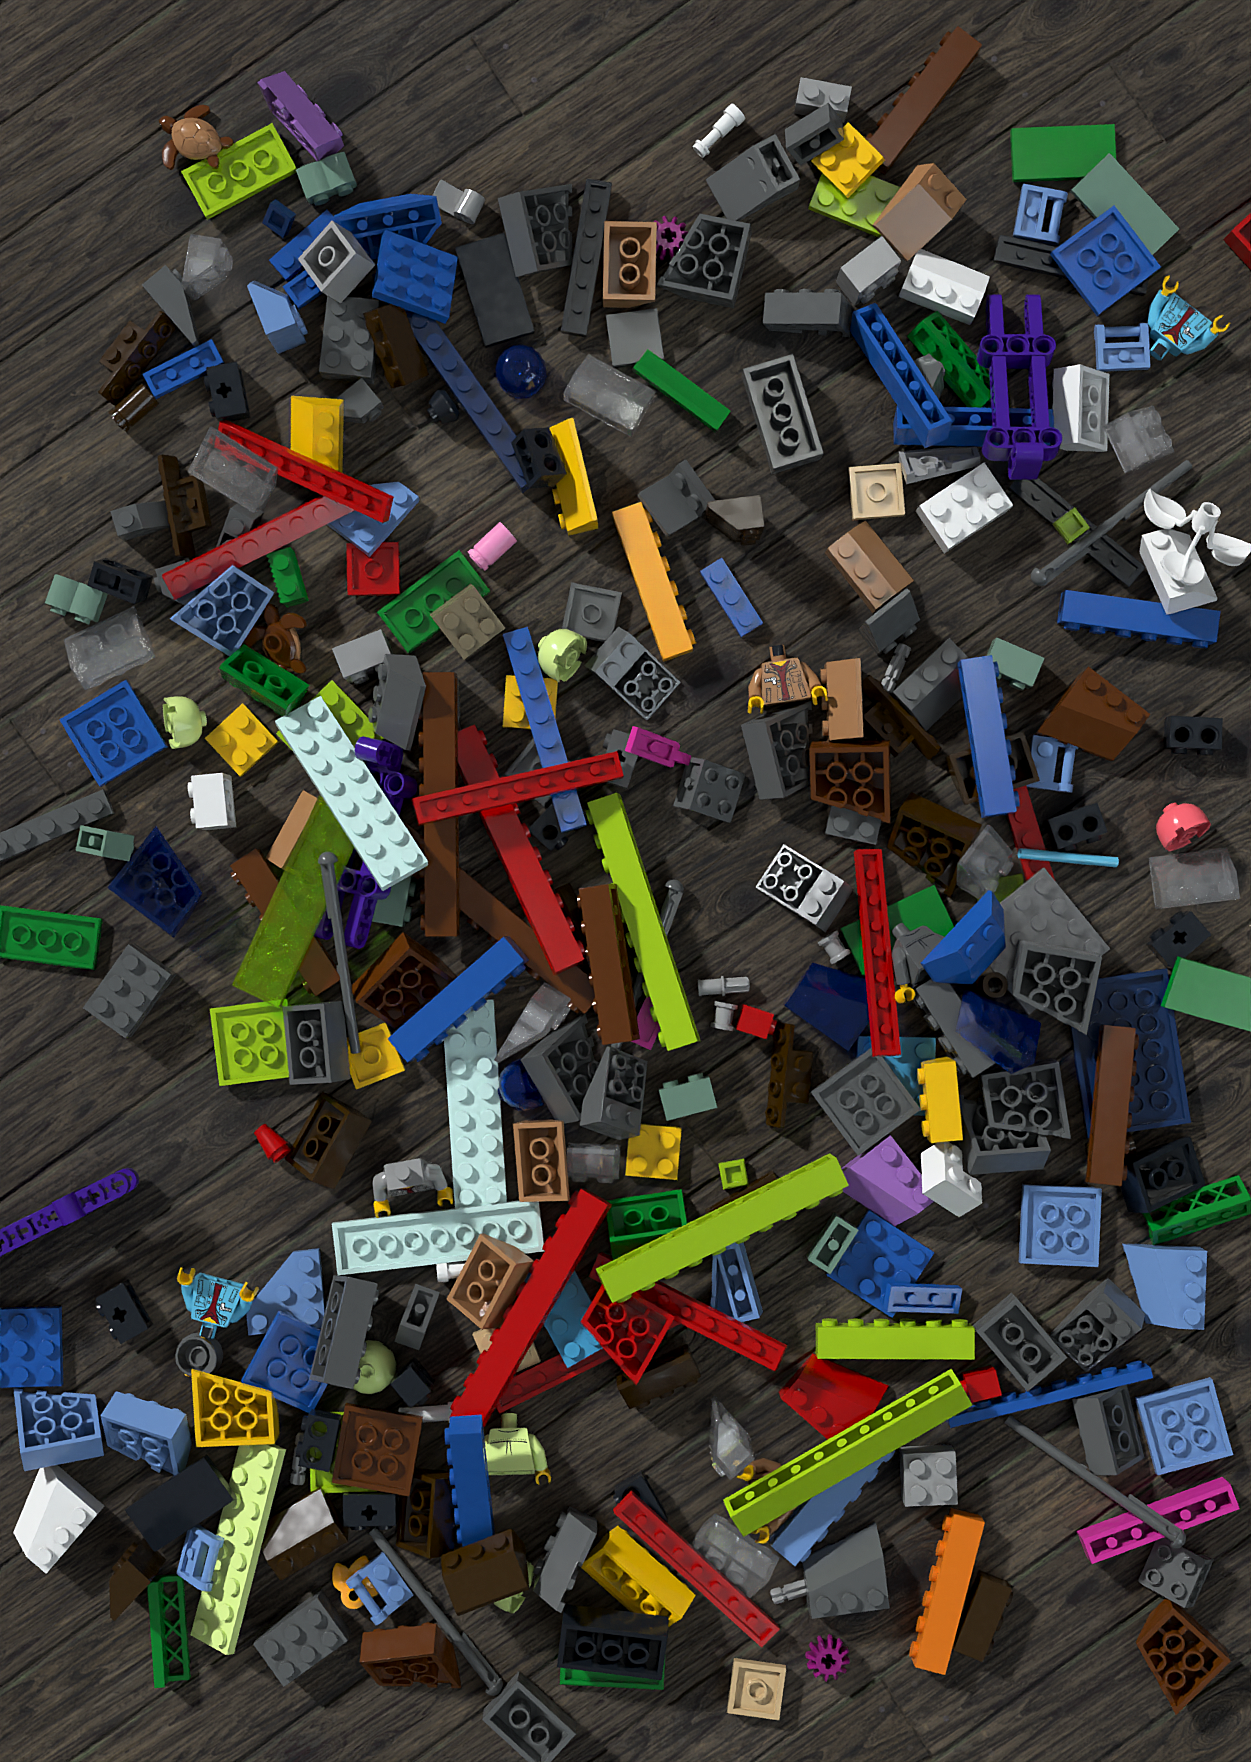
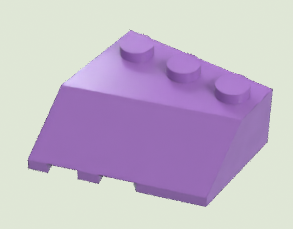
M285 71L263 78L258 82L269 110L316 161H321L328 156L336 154L344 147L341 130L334 123L329 124L324 118L326 115L317 104H312L305 91L299 85H296Z
M890 1134L884 1136L841 1168L849 1185L843 1188V1192L894 1226L917 1215L934 1202L922 1194V1175Z

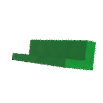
M938 311L922 320L909 333L907 337L923 356L930 354L934 359L943 364L945 369L943 379L967 407L982 408L991 400L990 390L984 384L985 382L990 387L988 369L979 365L976 355ZM934 321L941 330H938L932 322ZM950 343L954 344L957 350L954 349ZM967 363H970L974 370L971 369Z
M649 349L646 350L632 369L635 374L714 433L731 412Z
M1238 1175L1201 1187L1154 1210L1165 1212L1164 1219L1153 1222L1149 1213L1142 1214L1149 1227L1150 1240L1153 1245L1251 1214V1197ZM1237 1185L1241 1193L1229 1196L1224 1194V1191L1228 1187ZM1208 1194L1216 1197L1214 1202L1210 1204L1199 1202L1203 1195ZM1182 1202L1191 1205L1189 1211L1185 1212L1177 1211L1174 1208L1176 1204Z
M177 1574L156 1575L147 1586L154 1688H164L168 1681L189 1680L191 1678L184 1579ZM177 1581L178 1592L171 1598L164 1592L163 1582ZM170 1605L177 1609L180 1614V1618L175 1624L166 1618L165 1611ZM172 1631L181 1637L182 1644L177 1650L167 1642V1637ZM168 1651L172 1654L170 1658L168 1657ZM174 1657L183 1664L184 1673L170 1674L169 1663Z

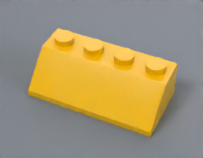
M570 418L550 427L551 434L556 442V447L567 472L556 484L557 488L552 489L555 504H561L563 512L558 514L561 530L567 529L568 536L598 529V519L574 419Z
M616 1526L599 1541L586 1556L581 1566L585 1572L630 1612L669 1617L668 1627L682 1619L696 1596L685 1583L679 1581L669 1572L665 1565L660 1564L650 1555L646 1548L641 1547L631 1538L627 1531L619 1526Z

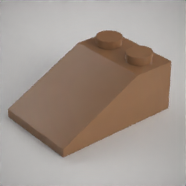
M934 163L917 165L872 226L905 261H908L953 219L967 199Z

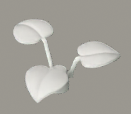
M1151 489L1146 493L1144 509L1151 522L1161 528L1172 529L1175 524L1182 527L1192 520V528L1197 532L1185 556L1179 552L1172 551L1166 553L1163 557L1162 565L1164 570L1175 580L1181 581L1185 585L1193 586L1203 579L1205 574L1203 564L1198 560L1191 559L1190 556L1201 535L1209 532L1206 538L1207 548L1212 549L1213 557L1223 564L1238 566L1244 562L1251 552L1250 543L1224 534L1214 533L1221 511L1213 503H1202L1198 511L1193 510L1186 517L1185 510L1178 503L1156 494Z

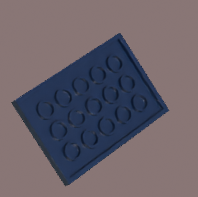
M1167 968L1098 978L1087 1035L1069 1025L1087 1138L1090 1136L1099 1026L1101 1025L1136 1028L1135 1034L1139 1035L1138 1049L1134 1050L1133 1060L1137 1062L1135 1076H1131V1086L1134 1087L1133 1102H1129L1128 1110L1129 1113H1132L1131 1127L1127 1128V1132L1191 1123L1174 1010L1161 1006L1169 983Z

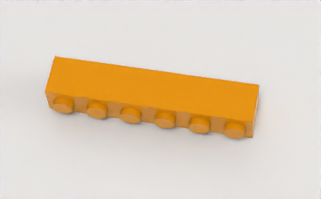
M642 502L613 511L612 518L663 662L692 652V645L696 644L691 629L686 630L684 620H687L683 605L678 606L675 596L679 594L674 580L669 582L666 573L670 571L666 556H660L658 547L662 545L657 531L652 533L649 523L653 522L652 516L646 508H643Z

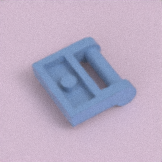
M1023 184L1013 237L1041 242L1049 246H1058L1060 241L1058 232L1063 204L1067 202L1068 193L1061 190ZM1048 199L1053 201L1048 232H1042Z
M1139 323L1138 326L1119 327L1095 325L1096 370L1103 372L1148 370L1150 368L1148 323ZM1138 336L1139 342L1105 343V337Z
M1033 735L1030 752L1040 781L1026 785V787L1072 793L1073 785L1071 784L1075 750L1078 747L1069 743L1067 745L1060 743L1055 738ZM1058 747L1065 748L1061 783L1053 782Z
M199 1524L188 1530L176 1574L201 1591H212V1576L219 1549L223 1547L225 1539L213 1534Z
M383 1552L345 1582L350 1589H354L372 1615L371 1620L375 1625L382 1623L388 1615L413 1596ZM365 1577L369 1579L386 1605L381 1609L361 1582Z

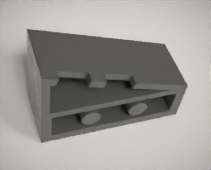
M775 289L774 293H765L763 324L769 331L802 333V330H818V335H826L827 330L840 331L843 333L842 337H850L853 306L837 289H825L824 293H814L815 291L811 289H800L799 293H789L785 289Z

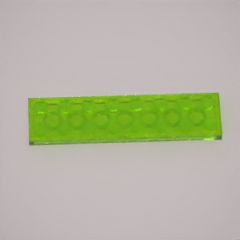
M321 795L317 798L232 983V986L277 1008L282 1006L327 908L321 865L318 864V858L322 853L328 851L336 854L338 861L334 863V869L338 884L354 849L353 844Z

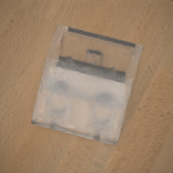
M1154 406L1128 412L1103 426L1124 473L1137 470L1174 453L1172 440L1165 432L1161 423V416Z

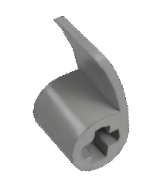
M443 180L439 181L432 195L437 196L439 209L469 224L475 223L485 202V198L470 189H465L463 192Z

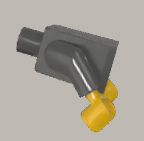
M900 923L892 930L893 936L897 939L891 952L896 982L901 988L896 991L895 999L900 1004L905 1002L904 993L906 994L907 1001H911L915 997V991L908 987V983L913 986L930 977L921 965V962L944 938V936L933 932L927 926L922 925L910 931L904 923Z

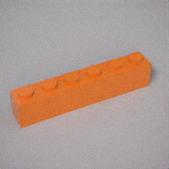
M951 1508L949 1515L944 1517L942 1530L945 1531L943 1540H939L936 1547L937 1563L936 1566L932 1565L929 1574V1581H932L930 1590H926L923 1596L922 1605L925 1607L923 1616L918 1617L916 1624L917 1640L916 1642L912 1641L909 1657H912L916 1668L943 1675L946 1674L985 1524L980 1515Z

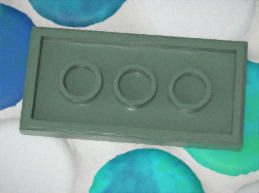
M1110 153L1070 191L1095 219L1115 205L1152 255L1179 230L1174 222Z

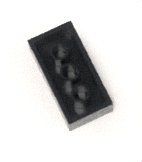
M565 1604L557 1667L662 1680L669 1617Z

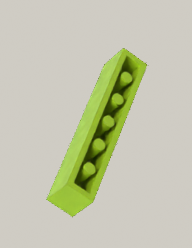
M822 1319V1323H816V1356L818 1359L975 1360V1328L964 1319H953L952 1323H942V1320L927 1319L926 1323H916L914 1319H901L900 1323H890L888 1319H874V1323H864L863 1319H848V1323H838L837 1319Z

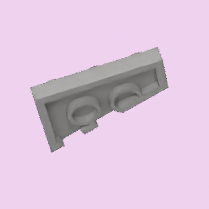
M976 446L899 451V463H901L906 484L977 467L980 465V454Z

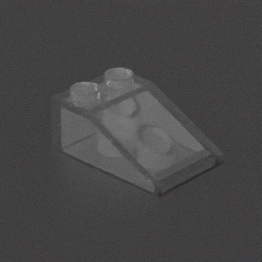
M545 982L530 999L494 1060L499 1063L546 1036L551 1028L557 1030L570 1011L567 1005L571 998Z

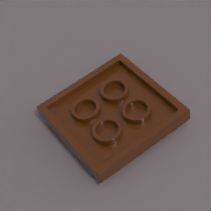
M346 1403L332 1483L409 1496L424 1416Z

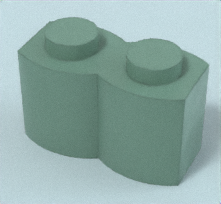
M345 152L333 154L321 161L307 164L296 170L309 204H325L329 201V197L336 194L346 196L353 192V188L357 187Z
M55 574L45 604L51 606V612L65 616L66 612L76 615L74 620L89 625L90 621L98 623L108 594L86 584Z

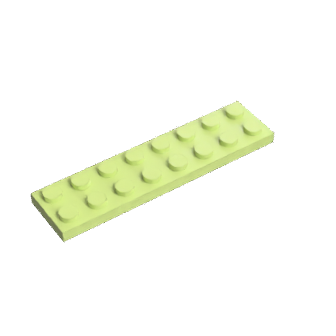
M275 1444L239 1445L229 1482V1486L237 1497L234 1501L223 1507L216 1535L223 1537L225 1540L223 1547L219 1549L212 1576V1591L201 1592L191 1631V1636L225 1655H231L235 1652L286 1449Z

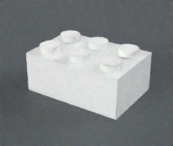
M982 463L917 508L916 513L945 554L1006 513L1013 504L986 464Z

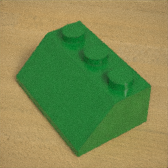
M245 644L228 657L219 667L221 677L233 687L241 689L252 696L254 700L265 704L281 716L288 715L300 707L310 686Z
M682 1189L606 1200L612 1204L607 1213V1222L613 1260L687 1224Z

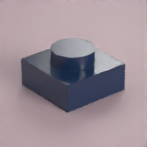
M275 199L270 203L262 223L284 238L289 234L296 214Z

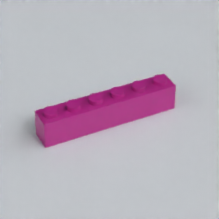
M1223 1477L1147 1505L1182 1530L1240 1509L1231 1484ZM1131 1512L1077 1531L1085 1555L1092 1564L1165 1537Z

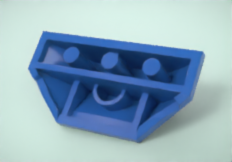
M406 194L359 203L334 215L335 223L353 234L371 260L378 259L381 238L385 230L426 245L436 229L442 224L437 196Z
M988 890L921 962V965L932 981L973 984L1006 948L1004 909L992 891Z

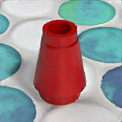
M263 1124L254 1132L268 1160L272 1159L274 1163H277L291 1151L288 1147L289 1143L268 1127L267 1124Z

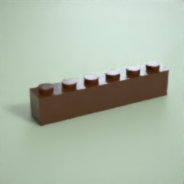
M959 26L952 33L948 31L939 43L942 46L937 53L931 52L923 64L926 67L922 73L916 72L909 81V90L905 94L901 92L892 104L895 107L890 114L884 113L876 125L879 128L875 134L869 133L865 138L885 159L877 168L883 175H886L979 54L982 44Z
M256 848L231 864L230 867L233 872L230 874L238 886L242 884L248 892L245 894L247 901L252 907L257 906L262 915L259 916V919L266 929L271 928L276 935L273 940L281 951L285 949L290 958L287 961L294 972L299 971L303 976L304 980L301 982L309 994L314 993L315 996H318L340 982L336 964L319 938L312 934V927L262 851Z
M617 884L580 888L577 903L583 914L581 929L587 941L585 955L591 967L589 982L591 987L594 988L595 993L593 1008L595 1013L598 1014L599 1024L597 1025L598 1037L602 1040V1045L640 1039Z
M1110 1025L1099 1026L1085 1182L1122 1186V1181H1126L1127 1165H1124V1155H1128L1130 1141L1126 1139V1132L1132 1123V1113H1129L1128 1110L1129 1102H1133L1134 1087L1131 1086V1076H1135L1137 1062L1133 1060L1134 1050H1137L1139 1045V1035L1135 1034L1136 1028Z

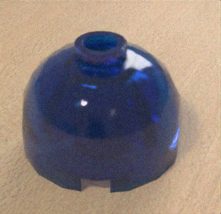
M515 345L506 349L498 358L495 368L496 379L501 389L507 395L518 399L534 396L535 393L542 389L547 377L546 363L541 354L526 345Z
M522 1058L508 1064L501 1072L498 1095L503 1102H506L513 1109L528 1111L543 1106L544 1103L541 1102L543 1098L521 1061Z

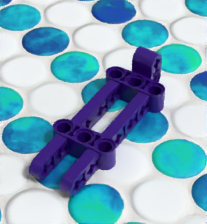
M987 294L985 308L987 335L980 342L976 359L980 366L989 369L992 428L986 433L982 453L985 458L991 461H1007L1010 480H1036L1043 461L1054 459L1062 443L1061 432L1049 426L1046 367L1051 363L1056 343L1051 336L1043 334L1040 295L1025 296V334H1004L1001 294ZM1006 369H1028L1031 427H1010ZM992 442L998 443L999 446L993 445ZM1044 442L1050 443L1053 446L1046 445Z
M362 736L356 742L355 756L357 759L366 762V767L399 816L403 800L412 798L416 794L418 786L417 781L413 777L399 773L403 760V750L398 745ZM338 824L331 852L338 857V861L334 863L340 910L345 892L354 894L344 932L345 945L361 949L368 938L377 900L386 899L391 892V887L382 891L364 862L360 871L352 869L356 849L340 824ZM319 865L315 871V879L322 885L312 923V934L317 938L329 940L334 934L331 918L328 919L321 865Z
M132 1168L121 1169L0 1229V1240L3 1239L5 1242L0 1245V1257L62 1225L66 1226L132 1191L139 1183L138 1173ZM122 1180L124 1184L115 1189L114 1183ZM99 1192L100 1196L95 1198L94 1201L92 1194ZM56 1213L57 1218L52 1220L50 1215ZM27 1227L28 1232L22 1234L20 1230ZM11 1234L15 1235V1238L13 1240L10 1236Z

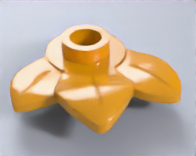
M366 1556L358 1558L350 1568L340 1563H336L333 1568V1585L341 1592L342 1603L347 1608L357 1609L363 1605L360 1598L355 1601L350 1600L349 1593L354 1589H350L345 1582L369 1562ZM365 1577L361 1582L372 1597L376 1596L378 1592L369 1579Z

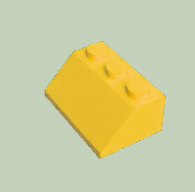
M291 396V450L343 473L344 400Z
M949 1057L922 1061L921 1068L917 1069V1079L919 1084H923V1095L919 1096L921 1111L925 1110L926 1121H922L923 1136H927L931 1143L963 1140L956 1061Z

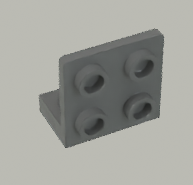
M687 460L679 463L667 477L638 494V498L665 536H670L703 516L706 512L707 502L715 501Z
M691 757L689 766L685 765L673 806L730 823L745 774L705 759Z
M1166 1537L1156 1540L1138 1580L1139 1583L1183 1608L1193 1607L1214 1559L1205 1554L1197 1555L1183 1546L1172 1548L1170 1547L1172 1541Z

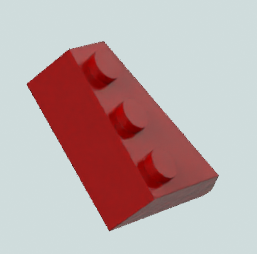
M602 1284L580 1323L633 1383L637 1385L675 1317L635 1293H632V1297L624 1302L618 1303L616 1301L612 1303Z
M812 1353L779 1391V1395L786 1404L828 1440L870 1416L878 1406L888 1385L873 1380L859 1372L847 1369L828 1359H818L816 1354Z

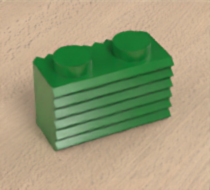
M289 547L268 553L266 557L269 559V567L272 569V577L275 579V587L278 589L276 592L279 594V602L285 607H291L309 601L295 551Z

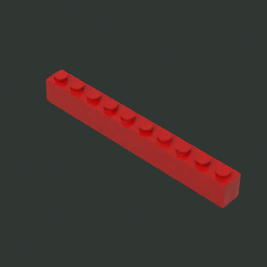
M475 724L458 731V771L465 786L499 778L495 769L498 768L497 761L493 753L488 754L484 746L487 744L486 737L482 730L477 731ZM514 803L479 811L478 814L553 975L555 976L583 963V955H585L583 944L580 940L576 941L572 934L575 931L574 925L570 917L565 918L561 910L564 907L561 897L558 893L554 894L550 887L553 884L552 878L548 870L543 871L539 863L542 860L539 850L536 846L532 847L528 840L531 834L527 825L520 823L517 816L520 814L517 804Z
M580 1189L579 1192L575 1191L568 1202L571 1207L567 1214L563 1213L559 1217L555 1225L558 1228L553 1237L549 1236L542 1247V1250L545 1251L540 1260L536 1259L529 1270V1273H531L527 1283L523 1282L516 1292L518 1299L514 1306L512 1304L508 1306L503 1315L505 1319L501 1328L497 1327L490 1337L492 1344L488 1351L484 1350L480 1354L476 1362L479 1365L476 1372L469 1374L463 1384L466 1388L461 1397L458 1395L450 1407L452 1410L450 1417L482 1415L483 1428L485 1427L612 1204L587 1189Z

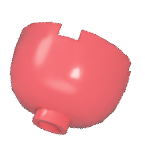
M1175 802L1163 809L1164 814L1159 818L1156 830L1165 850L1174 851L1190 844L1191 841L1189 839L1193 836L1201 837L1209 830L1211 823L1205 813L1194 804L1183 803L1177 805Z

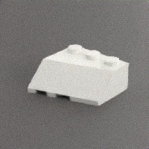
M58 1465L40 1468L13 1533L26 1557L43 1572L47 1573L102 1510L104 1505Z

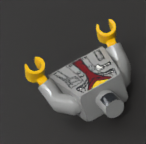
M421 1158L384 1165L383 1172L375 1175L373 1178L374 1199L376 1200L373 1205L376 1218H379L378 1213L381 1211H387V1215L390 1216L391 1211L387 1197L436 1189L438 1190L437 1203L439 1206H443V1199H447L450 1201V1204H453V1189L447 1187V1182L440 1166Z

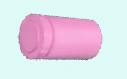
M499 522L474 545V549L468 551V554L480 569L486 571L489 568L488 565H492L517 540Z

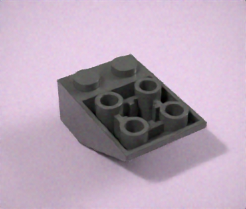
M774 134L746 150L708 177L706 182L726 219L740 221L796 191L799 187L800 178L779 139Z
M620 627L612 633L584 665L646 721L681 683L629 632Z
M784 844L756 886L757 889L825 933L854 890L844 880Z
M608 1046L583 1099L580 1126L617 1140L639 1136L648 1061Z
M1107 1278L1088 1293L1049 1334V1337L1087 1372L1142 1329L1145 1313Z

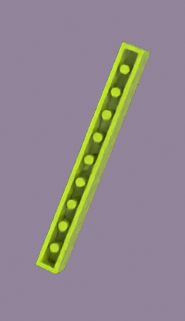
M614 793L588 802L589 809L586 810V815L590 825L594 824L597 831L594 839L597 848L602 849L605 856L602 859L606 874H611L613 881L611 884H617L622 923L626 922L629 930L626 933V938L630 948H635L637 957L634 958V963L638 973L642 972L645 982L642 983V988L645 996L651 998L653 1007H650L653 1021L659 1022L661 1032H658L660 1043L662 1047H667V1050L671 1051L699 1042L701 1040L621 795Z
M829 1153L596 1268V1271L611 1302H624L632 1297V1293L640 1289L641 1291L648 1290L655 1286L656 1281L662 1278L670 1279L678 1275L679 1270L686 1266L694 1267L699 1265L703 1261L702 1258L710 1254L715 1256L723 1253L726 1250V1246L730 1244L743 1243L750 1238L749 1235L757 1231H767L773 1227V1223L781 1219L783 1221L789 1220L797 1215V1211L803 1208H813L820 1204L819 1200L827 1196L831 1198L841 1194L843 1188L849 1186L837 1158Z
M950 1369L725 1498L723 1501L728 1513L744 1537L971 1407L972 1403L953 1370Z

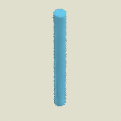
M1019 848L1017 854L1019 859L1117 867L1119 864L1118 857L1024 848Z

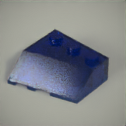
M155 826L132 855L130 861L125 864L107 887L173 938L190 918L203 894L157 826Z
M813 962L782 1004L848 1051L869 1023L865 978Z
M965 990L963 992L956 1032L1010 1074L1034 1064L1041 1022L1026 1012L973 991Z

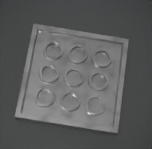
M1042 868L1000 902L1004 909L1006 948L989 967L993 972H999L1006 977L1008 991L1013 996L1014 961L1019 939L1095 952L1100 956L1105 954L1110 948L1047 870ZM1013 996L1027 1014L1037 1009Z

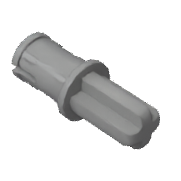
M721 976V979L698 980L699 996L713 994L725 996L727 993L748 992L750 989L748 977L724 978Z

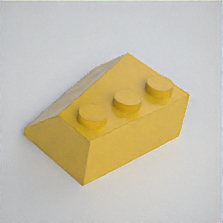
M195 1369L191 1370L196 1447L275 1444L280 1432L278 1407L272 1391Z

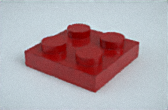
M382 542L370 557L352 543H346L348 596L400 595L398 542Z

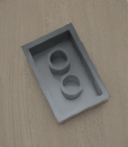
M327 295L319 373L323 379L357 382L362 378L366 384H374L377 354L371 334L366 327L363 313L381 306L379 300L346 297L342 303H339Z
M128 944L83 1009L124 1038L132 1037L177 973L138 945Z
M343 1001L284 1006L283 1017L290 1085L332 1083L351 1079Z
M1012 1293L972 1325L1027 1392L1067 1359L1066 1355Z
M321 1589L259 1633L253 1645L284 1687L346 1643L351 1630Z
M520 1671L514 1675L502 1691L484 1708L482 1720L528 1762H551L576 1735L577 1723Z

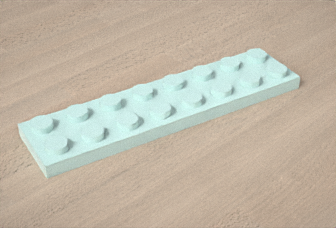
M321 696L275 721L281 734L382 891L428 866L426 857L363 760L356 758L355 748Z
M494 999L486 1000L487 1003L476 1012L471 1010L466 1015L468 1020L457 1029L453 1026L446 1032L449 1036L444 1040L455 1209L507 1203Z
M511 1201L500 1204L451 1208L332 1223L338 1275L466 1261L480 1234H486L511 1244L525 1254L544 1251L542 1250L544 1238L539 1202Z

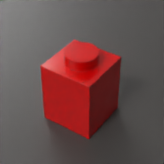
M743 1004L735 1029L767 1039L768 1034L773 1035L777 1020L773 1019V1013Z
M992 1365L961 1372L963 1380L959 1382L971 1403L1002 1396L997 1373Z

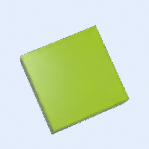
M1075 507L1053 523V526L1067 544L1090 528Z
M744 1158L718 1163L723 1190L749 1185Z

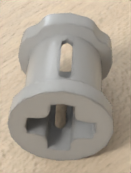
M837 930L817 942L819 946H823L831 958V964H834L851 952L842 944Z
M715 1001L716 1012L714 1022H711L710 1027L733 1031L731 1024L734 1010H737L738 1005Z

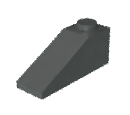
M165 265L142 286L191 344L197 347L201 344L188 293L182 285L185 280L176 269L171 272Z

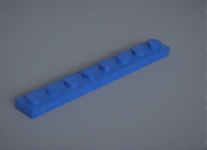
M525 627L504 633V641L542 768L568 763L529 629ZM576 789L550 795L561 833L587 826Z
M1133 1361L1127 1363L1125 1368L1109 1367L1101 1370V1374L1092 1376L1090 1373L1076 1376V1380L1073 1381L1056 1380L1051 1382V1386L1048 1387L1034 1386L1028 1392L1020 1394L1008 1392L1002 1394L1000 1399L975 1402V1405L951 1417L946 1422L952 1428L1151 1379L1153 1375L1151 1367L1146 1363Z

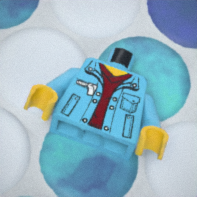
M1170 276L1164 278L1163 290L1158 291L1149 306L1148 326L1151 328L1149 337L1155 341V344L1150 349V354L1157 360H1162L1167 352L1177 357L1181 352L1188 355L1205 349L1218 336V332H1224L1230 327V322L1224 328L1218 325V320L1224 315L1215 318L1213 327H1211L1212 321L1174 293L1178 289L1179 281L1172 288L1166 285Z
M181 1267L177 1281L181 1284L182 1295L187 1310L191 1312V1318L202 1322L200 1336L213 1339L215 1338L217 1326L228 1327L230 1323L238 1322L250 1311L253 1299L259 1291L258 1287L254 1291H250L247 1288L248 1282L242 1284L204 1273L197 1274L195 1279H193L196 1270L191 1268L190 1274H186L183 1272V1267Z

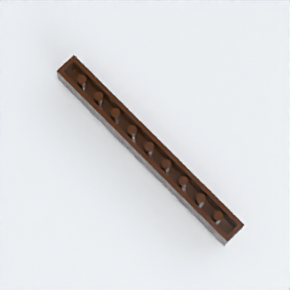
M423 672L426 689L419 714V721H423V731H419V746L423 747V757L419 758V772L424 773V784L419 786V796L458 788L457 673ZM459 816L420 825L424 826V836H420V850L424 852V856L428 861V866L420 870V877L425 878V889L420 891V902L425 904V915H421L420 921L421 931H425V937L460 935Z
M404 823L420 848V836L422 835L408 823ZM459 867V913L462 910L468 915L467 922L478 931L481 927L487 931L489 935L486 938L494 945L504 936H510L529 959L525 963L529 967L526 971L536 980L543 978L549 983L546 988L556 997L562 994L569 1001L566 1005L578 1014L582 1011L585 1014L593 1005V999L595 998L594 988L591 987L589 982V975L578 966H574L554 976L531 926ZM420 870L412 874L418 881L421 879Z

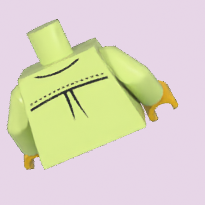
M502 1414L501 1428L490 1429L489 1435L484 1436L489 1475L535 1474V1480L538 1485H540L539 1476L546 1475L548 1482H550L551 1475L547 1468L545 1450L537 1437L528 1433L527 1428H517V1414Z

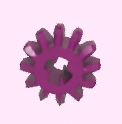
M663 216L662 224L659 221H654L657 222L656 254L660 252L661 261L665 259L666 255H669L671 261L688 234V231H684L686 228L684 222L677 225L678 218L676 216L672 218V222H668L667 216ZM666 235H670L671 243H668L667 239H665Z
M828 1634L826 1641H823L822 1637L818 1635V1644L810 1642L809 1647L812 1651L805 1653L806 1658L809 1660L807 1667L808 1669H814L813 1675L816 1678L822 1674L823 1680L827 1682L829 1675H833V1678L837 1680V1672L845 1674L847 1670L844 1665L850 1663V1658L846 1656L849 1652L848 1647L842 1646L843 1642L840 1638L833 1642L831 1634ZM826 1654L832 1655V1658L829 1657L830 1661H824Z

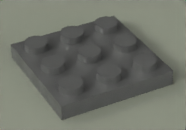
M872 1047L811 1091L857 1156L921 1110L883 1057L872 1056Z

